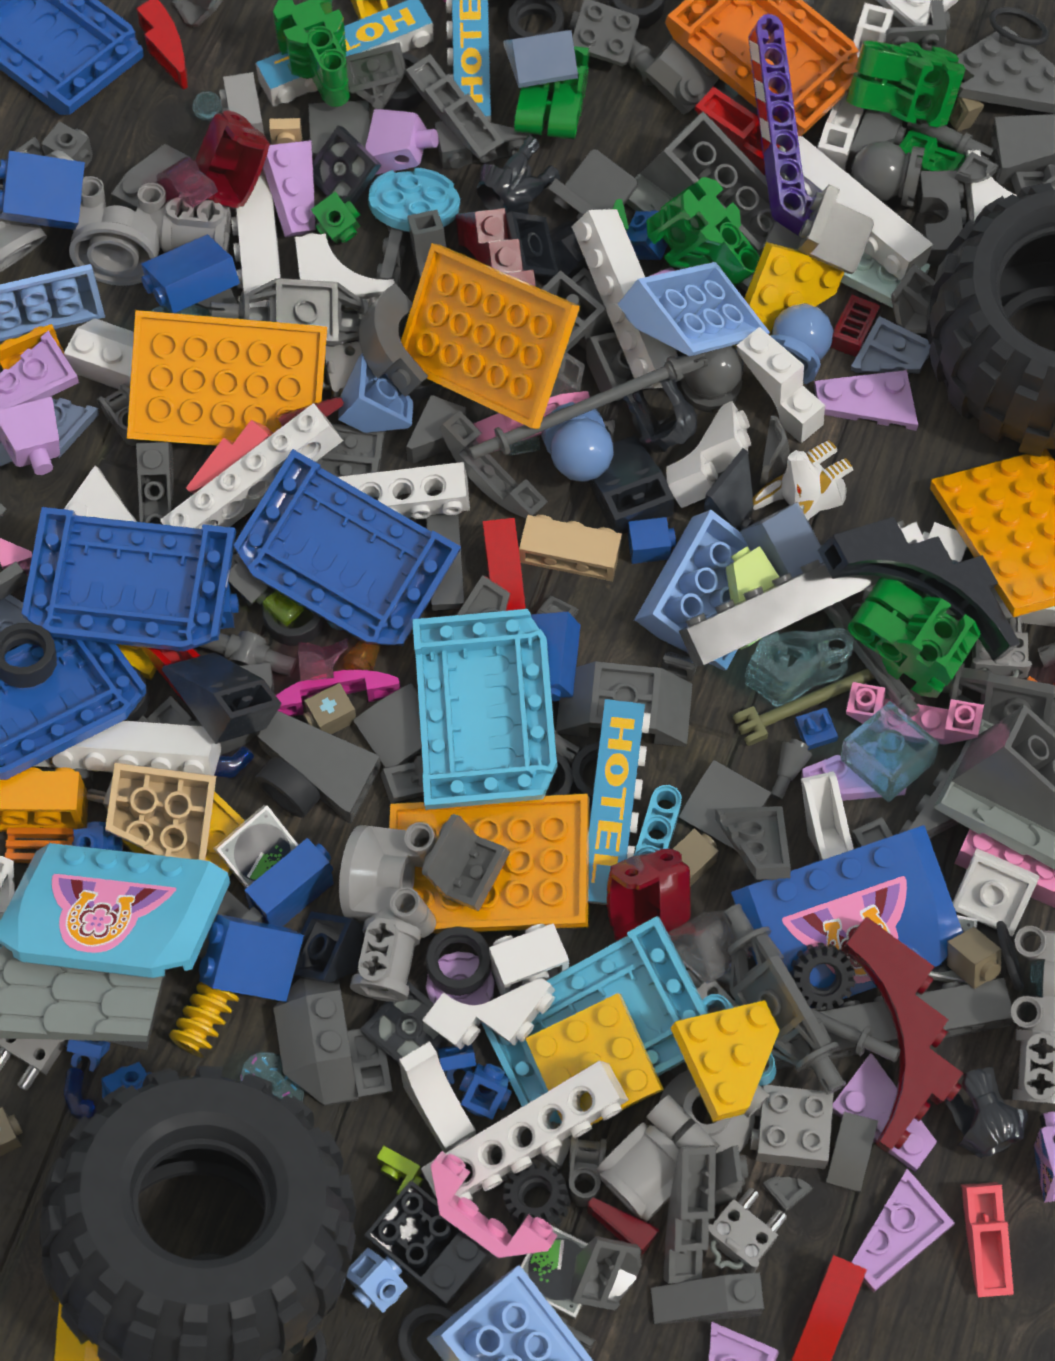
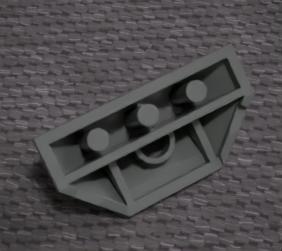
M299 978L290 988L287 1002L279 1001L274 1006L283 1074L323 1106L357 1101L358 1094L340 981L337 979L330 983Z

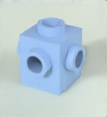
M369 1248L349 1267L346 1277L356 1288L352 1293L354 1297L366 1308L372 1304L382 1313L394 1304L401 1293L408 1287L399 1277L402 1273L401 1268L388 1256L383 1259Z

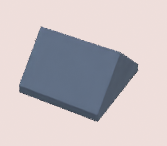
M571 30L504 40V47L518 88L578 78Z
M798 502L740 531L750 551L759 546L761 547L779 577L787 573L794 577L803 573L800 568L803 565L817 559L820 564L823 562L817 551L821 545Z

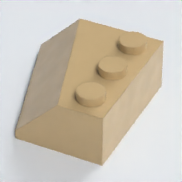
M114 763L105 831L156 855L205 861L216 776Z

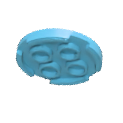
M414 168V171L395 173L391 170L380 175L371 184L369 207L374 216L384 224L409 232L408 215L438 210L443 227L450 224L456 218V214L459 213L460 197L454 188V183L435 171Z

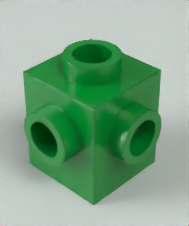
M336 191L311 209L319 220V223L315 225L321 234H326L327 239L331 237L336 244L340 241L345 243L357 234L356 229L360 227V224L356 218L360 214L350 200L344 203Z

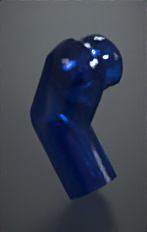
M242 746L232 757L220 755L214 776L232 778L255 757L245 746Z
M70 1068L66 1073L64 1098L73 1117L79 1120L83 1116L91 1118L94 1116V1101L91 1099L83 1100L81 1094L84 1072L78 1068Z

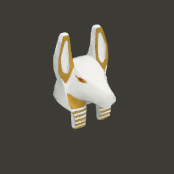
M830 440L814 447L807 453L795 450L788 456L786 473L766 484L753 497V509L757 510L774 501L785 499L789 505L798 502L805 517L809 520L821 510L841 506L846 499V485L841 478L853 471L852 465L844 458L823 469L820 464L837 452L836 446Z

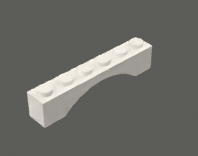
M865 3L853 40L859 51L857 54L858 58L864 41L884 43L886 30L891 27L894 10ZM847 94L832 107L818 145V150L844 171L850 148L856 137L865 109L848 103L846 101Z

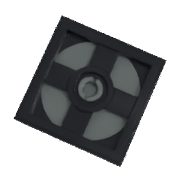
M337 126L312 162L313 183L327 197L336 191L344 203L350 200L354 206L382 165L343 126Z
M407 981V986H409L407 1000L403 1002L387 1001L360 1029L361 1033L399 1067V1059L429 1041L435 1051H437L447 1040L422 1021L434 1006V1003L409 981Z

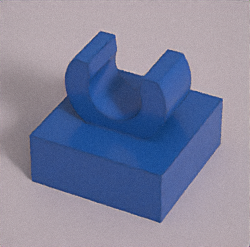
M827 708L795 718V725L802 742L809 746L808 750L837 741L838 735Z
M68 1040L66 1051L74 1053L71 1058V1065L77 1067L81 1062V1056H87L91 1062L89 1071H94L99 1066L101 1058L109 1051L111 1042Z
M465 1044L461 1050L456 1046L438 1049L439 1061L443 1071H446L449 1084H454L453 1073L458 1069H463L465 1072L468 1070L473 1073L471 1067L476 1066L472 1044L469 1046Z

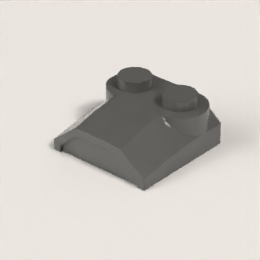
M673 37L651 65L642 72L683 115L690 112L719 79L715 73L678 44Z
M615 332L593 336L586 342V361L600 392L616 387L633 378Z

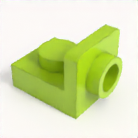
M383 1146L377 1156L378 1164L382 1167L380 1171L392 1180L399 1181L400 1178L404 1179L397 1191V1196L410 1180L421 1187L424 1179L420 1177L422 1174L420 1165Z

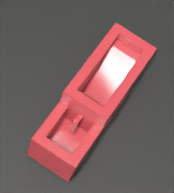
M251 420L235 442L223 438L186 489L195 494L266 440L273 432L266 426Z
M997 1182L963 1184L961 1187L965 1225L977 1297L1013 1295L1008 1222L1004 1218L1002 1185Z

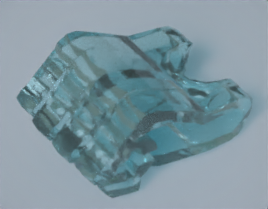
M833 628L817 632L791 631L780 635L776 632L760 639L756 651L748 662L745 683L749 688H752L770 701L773 706L780 707L795 700L816 685L835 681L843 677L848 668V658L852 654L854 639L844 628ZM835 639L842 640L846 647L843 649L829 647V642ZM791 654L798 659L788 668ZM835 663H839L840 667L835 670L827 668Z

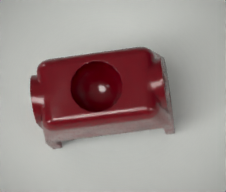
M227 110L223 114L219 113L213 116L194 161V168L200 188L207 199L224 206L239 208L244 207L255 188L263 169L270 143L263 133L251 125L244 116Z
M661 849L651 853L632 856L611 866L607 884V910L616 941L628 936L627 932L656 916L661 919L669 936L690 920V868L682 861V854L679 851Z

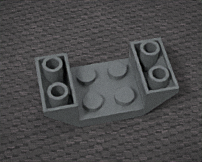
M597 661L578 666L575 673L573 697H564L559 700L556 730L558 734L589 737V727L602 728L605 699L645 704L644 713H651L648 733L655 734L654 744L687 747L692 683L658 667Z

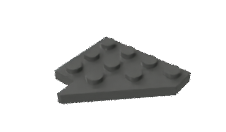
M1007 26L1003 27L1006 31L1018 36L1016 32L1010 30ZM994 32L957 55L959 58L958 64H963L966 68L963 76L966 82L960 85L958 97L1055 114V65L1041 55L1037 49L1029 45L1015 43L1006 39L998 32Z

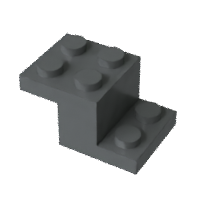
M585 267L572 279L560 271L542 288V290L580 306L564 355L576 343L586 350V342L590 337L605 334L612 327L591 272Z

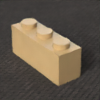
M527 515L519 547L520 563L613 581L621 548L622 534L606 527L596 529L586 527L576 521L566 523L553 520L546 515Z

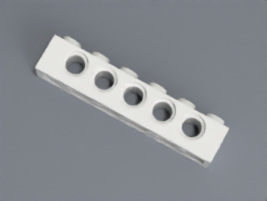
M313 403L160 519L163 525L202 529L203 524L230 527L258 506L292 449L316 462L343 440L325 415Z
M464 462L338 477L372 498H378L379 502L407 518L425 519L430 515L436 514L457 515L462 511L470 510L468 480ZM434 490L442 491L436 496L429 495ZM402 494H410L406 499H397Z
M603 1061L596 1062L445 1153L457 1156L465 1165L469 1163L473 1169L472 1178L468 1182L464 1181L455 1195L472 1201L473 1197L471 1194L481 1188L487 1191L503 1182L501 1176L511 1170L513 1173H518L532 1165L531 1158L541 1152L544 1156L551 1154L562 1147L560 1141L570 1135L573 1138L581 1136L592 1129L590 1123L600 1117L606 1120L621 1112L622 1108L620 1105L629 1099L610 1064ZM589 1092L592 1096V1105L587 1111H583L580 1107V1098L584 1093ZM559 1110L562 1114V1123L557 1129H554L550 1124V1117L554 1111ZM529 1128L533 1136L532 1141L528 1146L524 1147L520 1136L524 1129ZM496 1146H499L502 1149L503 1157L495 1165L491 1159V1152ZM432 1161L421 1169L436 1196L431 1171Z

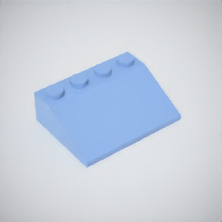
M716 262L637 279L618 303L627 320L636 329L688 356L739 344L758 327L767 334L770 333Z
M91 264L0 284V342L11 338H18L30 333L34 328L45 327L49 324H52L54 329L87 322L94 318H105Z
M712 510L693 516L634 620L659 639L688 653L679 630L688 627L686 620L702 613L707 618L717 613L714 607L730 600L726 567L734 562L731 558L732 555L748 546L741 532ZM737 650L709 662V664L723 671L727 670Z
M517 1265L457 1311L427 1338L443 1361H593L520 1265Z

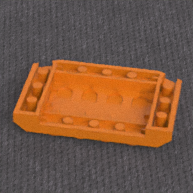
M685 0L667 16L665 24L673 39L755 108H757L748 42L749 33L763 15L772 14L782 21L798 136H802L848 93L853 74L858 72L855 67L859 51L855 43L803 0ZM765 59L767 63L774 65L771 60ZM769 87L771 92L778 94L774 88ZM773 116L775 121L782 123L778 117Z

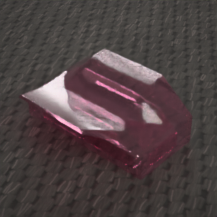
M348 638L325 647L311 643H299L298 656L301 681L334 678V664L340 655L348 649Z

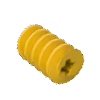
M200 982L196 986L200 994L191 995L189 999L193 1006L184 1007L183 1014L186 1018L177 1019L176 1026L179 1030L170 1031L169 1037L181 1049L197 1057L204 1058L199 1049L211 1050L212 1048L206 1037L218 1038L219 1036L212 1026L214 1024L222 1026L226 1024L219 1014L221 1012L232 1013V1009L226 1004L227 1000L238 1002L239 998L233 992L213 989Z

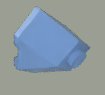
M362 353L358 357L340 396L344 404L339 408L338 420L364 433L409 428L412 425L413 401L409 395L405 397L401 394L385 373L377 379Z

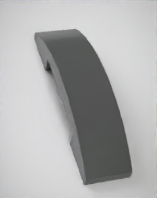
M458 411L441 425L440 430L457 463L464 462L467 476L496 503L510 512L527 519V515L533 516L548 502L527 479L518 484L490 454L473 460L469 448L479 444L476 439L482 433L461 411Z

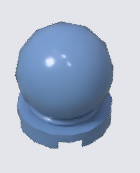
M807 303L793 305L783 310L775 319L771 337L804 365V384H808L815 379L821 366L820 359L829 351L833 337V328L829 317L818 307Z
M569 402L564 405H561L557 407L555 410H553L551 413H554L575 403ZM596 409L546 429L541 433L544 445L551 454L554 466L570 480L585 482L598 478L610 466L614 455L613 442L610 433L605 428L600 413Z

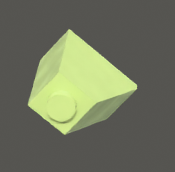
M747 546L731 556L734 562L726 567L730 600L733 599L734 604L745 600L744 593L762 586L764 591L774 586L772 580L778 578L779 575L760 546L752 551ZM754 641V642H752V643H750V644H748V645H745V646L741 647L740 649L742 650V649H744V648H746V647H749L750 645H752V644L755 643L756 641Z

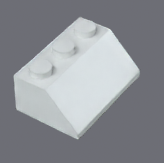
M94 318L76 329L64 352V356L77 375L120 389L121 385L126 384L130 389L134 332Z

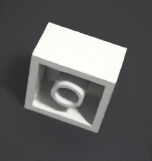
M554 923L547 926L544 924L534 925L525 931L526 934L516 938L512 936L502 937L493 943L494 946L489 947L490 969L501 996L536 979L548 980L569 968V959Z

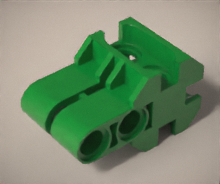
M278 0L273 10L277 45L281 55L288 53L289 64L287 65L291 74L305 79L312 78L327 105L331 107L343 106L349 100L350 95L345 57L347 51L344 19L340 10L332 12L333 0H308L297 5L294 4L293 0Z
M864 41L855 67L858 72L853 74L846 101L856 107L890 113L905 122L916 123V118L926 120L929 126L942 127L948 124L966 68L963 64H958L959 58L956 54L943 48L932 46L931 51L923 50L919 44L912 42L903 43L898 46L876 41Z
M574 46L578 78L521 87L515 117V132L542 136L545 121H549L547 136L575 140L579 117L582 114L583 98H585L590 48Z
M701 177L664 204L660 211L646 220L647 236L653 244H656L661 238L666 241L672 250L664 258L671 266L685 269L716 262L732 284L737 286L755 273L760 256L739 229L741 220L738 207L732 202L724 208L716 198L723 190L721 185L716 180Z
M883 577L879 578L866 597L865 602L862 603L848 625V630L855 639L883 657L882 662L888 674L897 680L903 673L916 681L911 690L920 696L937 698L944 686L951 682L981 635L975 620L966 614L960 621L947 614L946 611L950 608L951 604L944 599L936 597L922 598L899 581Z

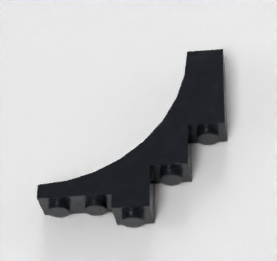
M894 517L834 534L817 550L832 579L851 575L879 576L905 583L925 592L931 597L944 599L951 604L949 610L960 619L966 614L975 620L981 633L978 639L993 661L1003 658L1020 644L991 591L998 582L983 555L953 564L939 536L909 545Z

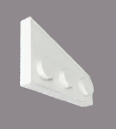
M96 465L64 508L66 510H74L75 514L79 516L137 522Z

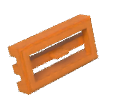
M7 827L8 840H6L7 851L5 858L13 860L14 863H30L35 853H14L15 849H40L49 843L72 846L75 829ZM16 838H45V839H68V841H58V840H15V839H16Z

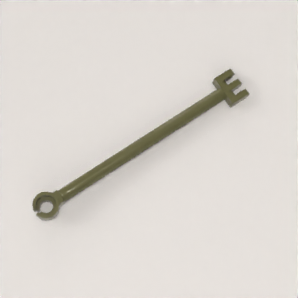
M867 668L761 715H758L755 707L752 706L736 713L733 719L736 724L749 720V722L742 724L738 729L742 735L752 731L755 732L744 739L747 746L767 739L768 732L765 728L766 726L851 690L852 682L865 684L876 678Z

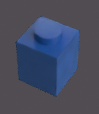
M667 517L628 522L627 537L632 564L669 559L671 548L676 547L674 528L668 529Z

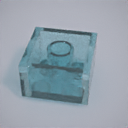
M889 701L844 739L840 760L886 801L890 802L935 763L939 742Z

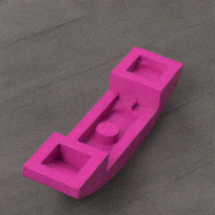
M341 670L319 674L297 682L277 694L276 697L282 703L278 711L291 717L303 715L302 703L306 699L338 683L341 684L346 694L367 691L369 702L382 700L400 689L399 679L386 673L369 670Z

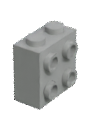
M253 72L223 77L225 89L219 90L223 112L228 110L241 114L264 135Z
M773 1085L763 1086V1089L770 1096L753 1113V1115L759 1116L758 1129L752 1128L750 1150H756L755 1161L825 1169L829 1160L834 1093L826 1095L825 1091Z

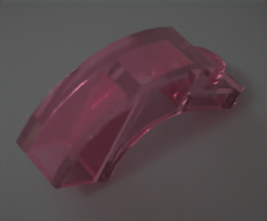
M189 157L182 158L157 174V184L161 185L165 190L166 203L174 198H181L193 208L218 192L214 181L200 172L195 160Z

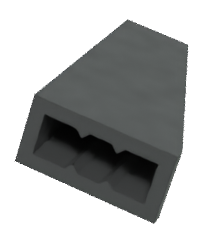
M1055 114L995 117L990 136L992 148L996 149L993 158L994 164L998 165L996 179L999 185L1012 182L1011 178L1015 172H1043L1047 165L1055 164Z
M277 711L267 729L256 732L260 749L271 758H280L299 770L316 787L320 794V800L343 820L352 824L381 769L380 756Z

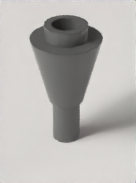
M791 739L790 742H782L777 772L778 778L771 791L772 797L782 800L790 781L794 780L813 756L808 751L809 746L806 743L797 739Z

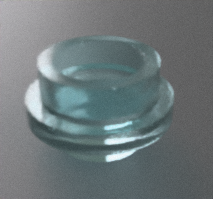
M211 91L199 93L192 104L195 116L201 120H212L215 114H221L222 112L221 99Z

